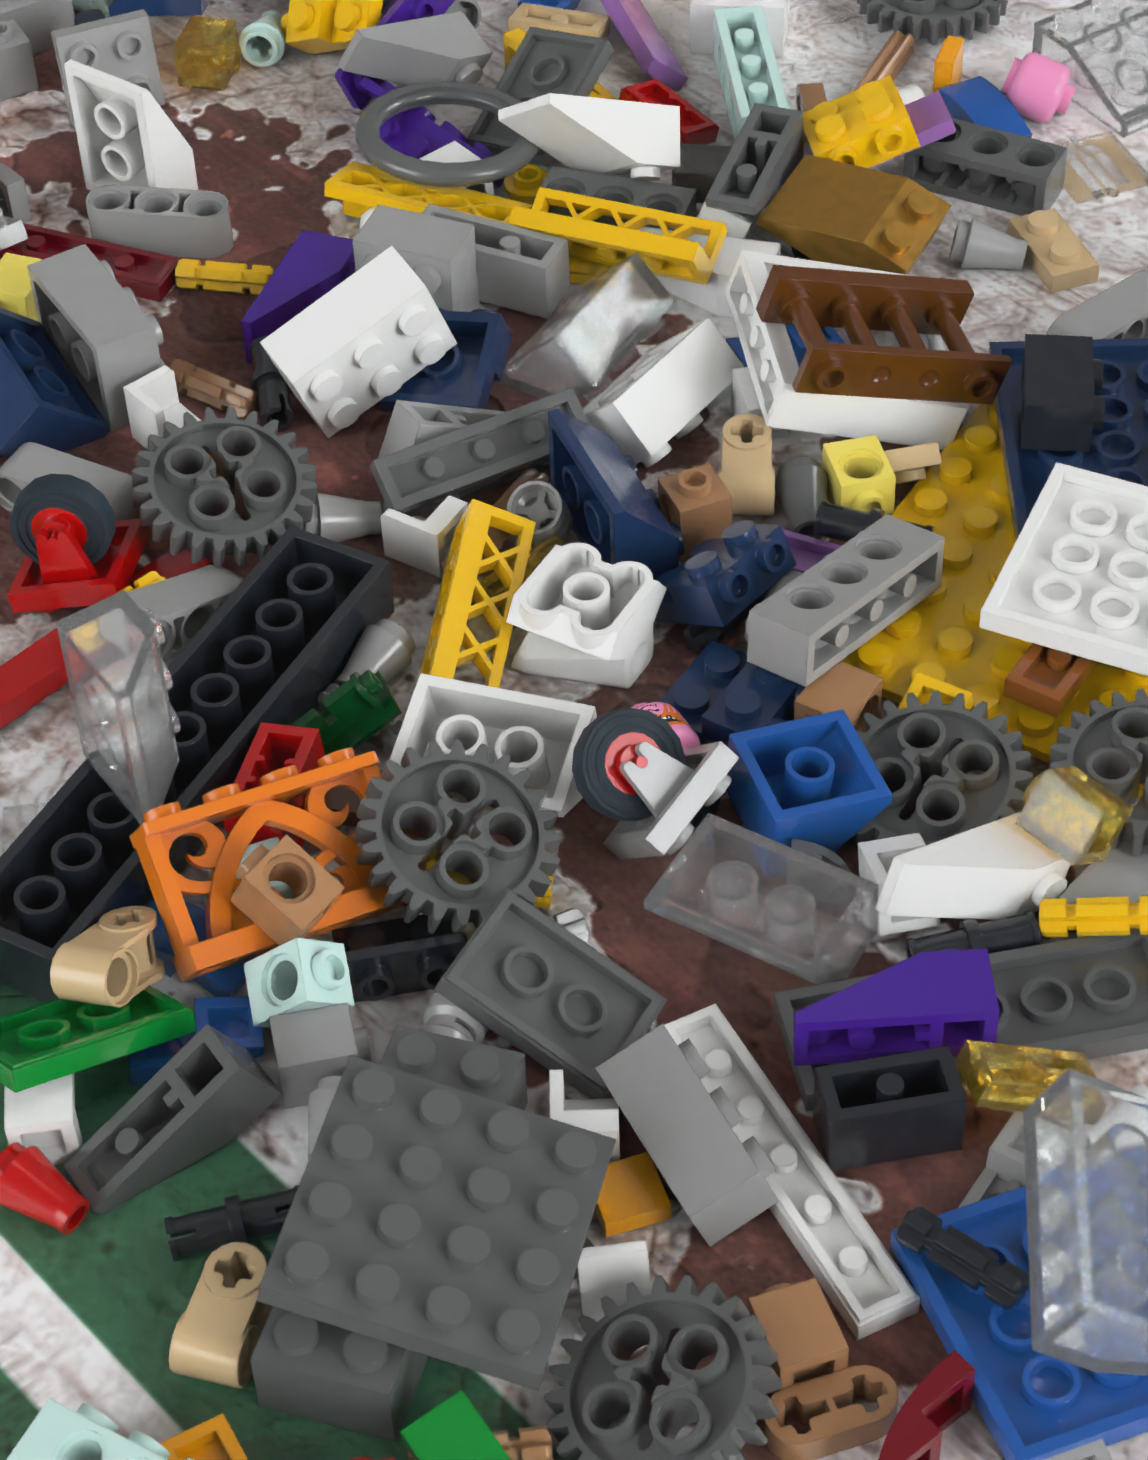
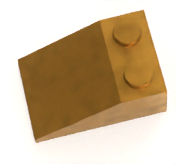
M805 154L761 214L756 224L814 261L908 275L933 239L952 205L910 178Z

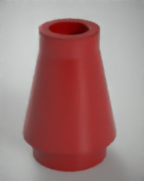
M15 1142L0 1153L1 1206L52 1226L64 1235H69L82 1223L89 1211L90 1201L74 1189L37 1146L26 1148L19 1142Z

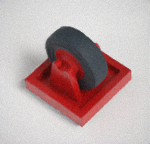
M48 474L33 479L19 493L10 516L12 537L21 551L26 554L7 593L13 612L38 611L40 613H51L61 608L98 606L129 585L149 538L146 526H141L140 518L115 521L114 511L104 494L85 480L67 474Z

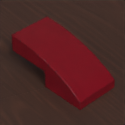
M955 1350L918 1384L905 1401L889 1429L878 1460H940L942 1432L971 1409L976 1369Z

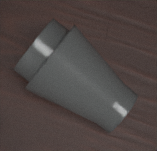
M798 457L784 462L777 471L775 492L791 524L792 531L821 539L823 536L817 537L813 535L818 507L822 500L827 501L828 474L812 458Z

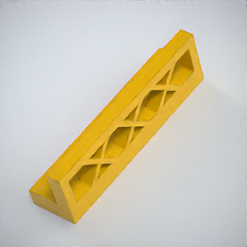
M354 161L325 181L324 196L342 200L343 214L356 218H361L370 207L376 208L378 204L416 213H422L429 204L507 224L513 206L532 208V204L462 187L417 184L396 178L375 166Z
M544 187L539 188L531 209L513 206L507 224L568 239L569 257L703 285H707L728 232L727 227L722 222ZM550 205L568 208L572 217L549 213L548 209ZM603 215L614 217L618 226L594 222V220ZM650 224L660 226L664 235L639 230ZM668 228H670V229H675V230L672 231V232H669ZM694 234L709 236L704 249L699 242L685 239Z
M472 498L453 532L419 676L420 673L453 679L457 666L473 661L485 679L484 685L500 687L513 625L506 623L513 596L523 584L536 525L535 521ZM489 526L518 536L516 547L500 553L487 534ZM493 569L505 586L506 591L490 598L478 581L477 576ZM483 614L496 635L495 638L479 644L466 623L467 620ZM462 645L465 650L460 652V648Z

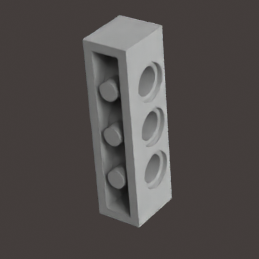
M886 514L749 611L746 621V633L748 635L747 661L807 687L941 587L945 537Z

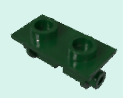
M368 669L362 675L354 672L350 675L348 681L322 700L326 709H328L323 715L312 708L290 726L319 729L326 756L345 748L352 747L355 750L399 716L402 711L382 674L379 671L374 674Z

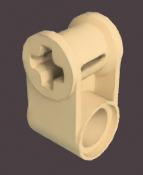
M745 413L733 416L725 422L722 429V463L719 465L718 476L733 497L732 515L774 516L775 465H772L771 427H766L764 418L756 414Z
M128 906L111 910L103 914L97 923L77 937L63 943L56 951L50 969V983L56 996L64 1000L120 1008L127 1005L134 996L146 987L160 981L165 976L164 961L157 958L153 929L158 925L156 911L146 906Z
M232 1242L220 1246L210 1254L205 1262L204 1269L189 1305L178 1320L172 1336L169 1350V1367L172 1373L242 1389L247 1385L253 1374L250 1358L273 1308L271 1305L257 1301L259 1286L267 1268L265 1257L257 1247L245 1242Z

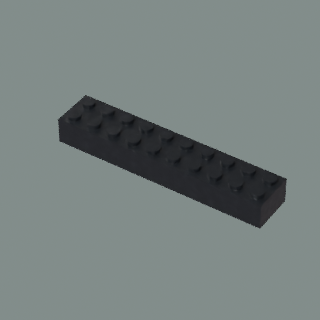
M293 526L288 528L0 857L1 984L43 1002L58 998L53 992L50 983V969L55 953L60 946L71 941L97 923L103 914L111 910L128 906L147 907L154 900L137 850L133 849L129 838L141 824L145 823L142 815L156 807L172 802H179L182 810L204 804L202 799L204 794L234 783L261 722L290 726L309 710L315 709L318 706L317 698L320 692L325 691L342 673L365 627L370 624L375 625L382 618L389 619L394 613L391 564L389 560ZM223 821L215 823L214 825L218 828ZM182 836L175 839L169 850V859L173 869L178 874L188 864L184 856L186 854L195 856L204 845L200 838Z

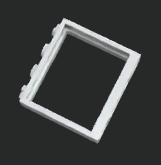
M741 250L725 295L766 427L849 438L877 435L880 442L910 446L938 442L940 450H943L949 442H953L960 425L967 422L969 413L968 403L796 393L792 384L799 366L785 324L762 322L756 311V306L773 265L895 275L906 274ZM919 334L926 349L946 351L941 335Z

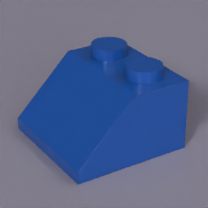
M844 709L729 734L728 748L739 759L727 773L731 777V783L726 792L768 873L790 868L792 839L813 842L835 852L891 804L892 793Z

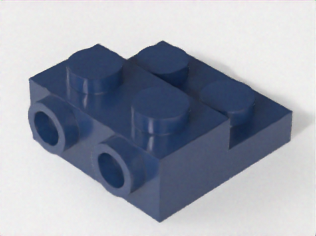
M438 307L457 344L449 349L439 361L426 366L403 383L394 394L381 399L378 403L383 411L393 412L396 400L486 409L492 382H501L512 339V334L502 315L486 309L460 312L446 311Z
M744 520L727 527L721 534L722 539H708L693 547L690 551L691 556L676 569L669 570L655 579L664 585L667 590L654 622L724 627L797 565L781 525L754 524L751 520Z
M711 640L659 702L668 703L679 711L698 735L701 745L707 740L714 742L722 741L728 744L729 734L794 720V702L805 687L748 662L747 654Z

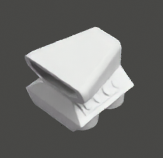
M580 542L569 543L563 546L556 544L513 596L506 623L529 632L518 648L511 668L526 674L625 689L630 688L651 661L654 650L653 623L667 588L659 581L653 580L652 572L642 563L622 561L612 565L601 561L599 551L589 544Z

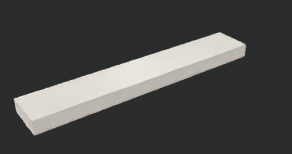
M716 1003L665 1024L664 1026L677 1045L689 1038L708 1066L711 1073L700 1079L708 1093L721 1086L743 1119L741 1123L732 1128L741 1143L754 1136L776 1169L774 1173L765 1178L779 1199V1202L769 1209L857 1341L918 1313L920 1297Z

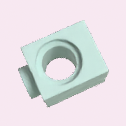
M296 937L243 964L253 1026L271 1028L270 1016L348 1003L349 1008L355 1006L343 943Z

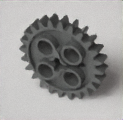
M857 0V4H860L859 13L867 15V24L878 23V32L883 33L894 30V32L900 31L904 35L910 33L915 39L913 44L919 42L923 37L928 38L931 45H936L938 38L947 39L948 35L955 37L961 35L968 40H973L974 30L987 34L989 25L998 26L1000 24V16L1006 15L1008 0Z
M207 407L205 410V420L197 421L188 412L183 413L182 428L166 421L164 423V438L150 434L148 436V451L139 450L137 453V468H134L132 471L133 506L140 509L141 526L152 525V540L155 542L170 537V553L173 555L181 552L186 547L192 549L191 559L194 564H197L205 553L213 555V562L216 568L221 567L225 556H233L239 567L245 566L247 553L253 552L261 560L267 554L268 546H274L290 526L303 530V522L312 521L313 504H316L317 483H315L316 466L308 464V448H295L296 434L294 432L278 436V421L276 419L268 422L263 427L257 425L258 414L256 411H252L245 420L237 419L234 407H229L225 418H217L212 408Z
M1144 689L1137 690L1135 701L1127 702L1119 692H1113L1111 707L1107 708L1101 702L1093 699L1090 701L1089 716L1077 711L1071 713L1070 727L1060 726L1057 744L1051 745L1049 787L1055 788L1054 804L1060 807L1067 806L1066 822L1073 824L1085 820L1084 837L1086 839L1095 837L1101 832L1107 834L1106 849L1109 850L1117 847L1122 840L1130 842L1131 854L1134 857H1138L1144 845H1148V696ZM1144 784L1143 795L1135 806H1131L1138 799L1139 785Z
M933 690L929 704L920 705L917 697L912 692L907 695V708L899 710L892 702L887 700L884 701L885 717L880 720L867 712L863 715L865 733L858 730L856 732L888 788L900 790L892 793V800L889 806L855 834L857 848L859 842L920 833L925 844L928 845L1018 812L1023 815H1029V794L1034 793L1030 751H1023L1022 734L1020 731L1008 733L1007 716L1005 714L996 716L988 721L987 702L982 701L969 711L965 709L964 694L959 693L950 705L942 704L939 690ZM919 744H930V745H932V746L927 747V748H915V747H914V746L919 745ZM971 770H981L985 772L980 775L965 774L966 772H969ZM938 815L952 816V818L945 821L931 819Z
M455 739L449 754H443L435 740L429 741L424 759L411 747L406 748L400 762L401 766L389 759L385 762L380 775L381 778H371L365 792L368 798L361 799L356 813V817L362 821L357 823L353 840L364 844L361 846L357 856V864L365 866L376 865L370 872L366 882L367 886L378 887L386 884L389 890L383 905L387 908L402 900L408 905L404 915V922L406 923L413 921L420 913L427 915L428 933L434 934L442 920L450 921L453 933L463 932L468 922H473L477 930L506 888L534 906L537 901L536 897H544L552 882L548 876H553L560 862V858L553 853L559 847L562 835L549 831L552 829L558 813L554 810H539L548 792L545 788L528 791L525 788L531 774L529 769L520 771L514 776L507 772L510 764V755H503L495 764L487 761V745L482 743L477 748L474 756L465 755L461 739ZM445 792L459 793L468 802H456L449 798ZM490 804L496 807L477 820L470 837L465 834L461 835L473 822L477 813ZM409 828L416 830L426 840L417 841L410 839L401 829ZM491 835H502L509 839L514 846L500 845L494 841ZM446 838L451 841L454 840L434 866L427 871L419 869L420 866L426 864L431 859L433 860L440 853ZM447 872L461 873L469 879L471 884L463 885L456 883L448 876Z
M658 1275L653 1282L651 1295L646 1296L642 1295L633 1282L628 1283L626 1290L627 1303L619 1307L612 1299L605 1295L601 1298V1305L605 1316L597 1322L584 1315L578 1318L581 1327L586 1332L582 1341L562 1339L560 1345L571 1357L570 1363L556 1364L549 1367L548 1372L563 1388L553 1390L544 1395V1401L556 1414L546 1425L557 1441L561 1442L557 1446L556 1451L563 1460H747L741 1452V1448L745 1443L765 1446L768 1441L756 1424L757 1419L778 1417L779 1413L771 1399L765 1395L782 1388L781 1380L773 1368L769 1367L778 1360V1356L769 1341L764 1339L767 1332L755 1314L749 1316L750 1312L737 1295L727 1299L718 1284L713 1281L701 1292L690 1275H685L682 1278L675 1292L672 1291L662 1275ZM648 1345L646 1351L640 1357L629 1360L630 1356L638 1348ZM716 1354L714 1360L708 1366L695 1370L697 1364L703 1358ZM629 1412L626 1420L619 1426L608 1429L611 1422L617 1416ZM698 1422L695 1429L688 1436L675 1439L678 1432L685 1425Z

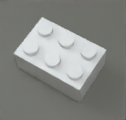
M390 246L260 342L295 397L327 438H330L339 430L352 425L362 413L384 397L394 394L403 383L426 366L439 361L449 349L457 344L427 287L393 246Z

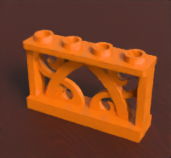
M352 747L341 749L318 759L319 768L299 774L296 765L287 766L260 778L262 786L241 792L238 783L229 784L202 796L204 804L182 810L179 802H172L156 807L142 815L145 823L141 824L129 838L133 849L137 850L175 954L172 960L181 983L258 957L279 946L230 901L233 893H235L242 881L241 878L236 879L235 872L249 843L262 825L290 832L321 849L323 852L317 855L314 860L323 868L332 860L339 865L330 874L338 878L345 888L330 911L303 937L304 939H311L329 933L331 930L340 929L408 906L401 900L395 905L386 908L383 905V901L389 890L386 884L378 887L367 886L366 882L375 865L365 866L357 864L356 859L360 848L357 846L359 842L353 840L354 832L346 836L337 829L347 819L349 813L348 803L344 805L340 812H333L325 804L324 796L327 791L335 787L350 789L359 796L360 801L362 798H368L365 792L371 778H381V772L378 767L380 762L376 751L355 756ZM306 795L304 810L283 803L284 801ZM240 816L226 837L214 825L215 823ZM182 836L200 838L204 844L203 855L194 857L186 854L184 858L196 869H212L209 881L190 880L173 869L169 859V850L175 839ZM271 887V889H272L278 896L282 897L279 892H277L274 888ZM182 894L206 896L205 927L207 940L199 942Z

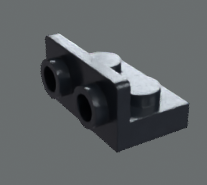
M424 914L418 915L410 923L404 922V918L331 930L333 942L343 943L345 947L354 1003L378 1001L390 996L430 989L434 990L466 945V934L463 932L453 933L450 921L444 920L441 921L434 934L428 933V916Z

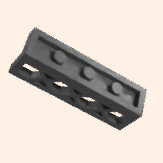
M573 387L373 460L369 467L384 499V504L381 507L382 514L390 508L411 517L420 516L434 511L448 496L463 500L517 480L528 468L533 467L537 471L549 468L547 412L560 409L589 425Z

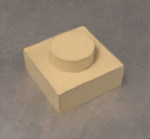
M938 442L884 451L896 476V484L927 479L925 469L942 464Z

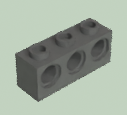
M952 118L957 132L904 155L903 177L910 178L928 191L1023 216L1034 211L1050 209L1062 192L1068 147Z
M556 166L551 167L541 185L544 188L696 217V189ZM550 205L548 209L549 213L572 217L568 208ZM603 215L594 220V222L618 226L614 217ZM650 224L647 225V226H645V227H649V228H658V229H661L660 226H655V225H650Z

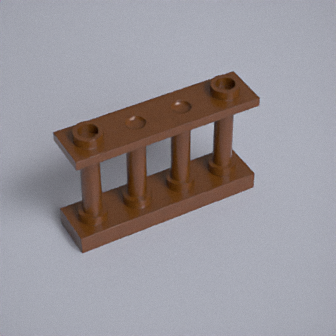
M773 265L756 306V311L762 322L795 325L806 348V353L792 384L796 393L992 405L1012 364L1009 355L975 353L960 325L975 294L967 280ZM821 327L844 328L851 344L827 342ZM870 330L893 332L900 347L877 346ZM919 334L941 335L949 351L926 349Z

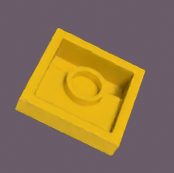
M290 0L289 11L281 19V29L285 36V44L310 55L344 50L349 45L357 29L374 27L379 23L383 0Z
M891 75L878 81L868 82L855 91L832 101L822 102L813 109L803 113V129L813 155L817 157L871 168L920 147L908 112Z

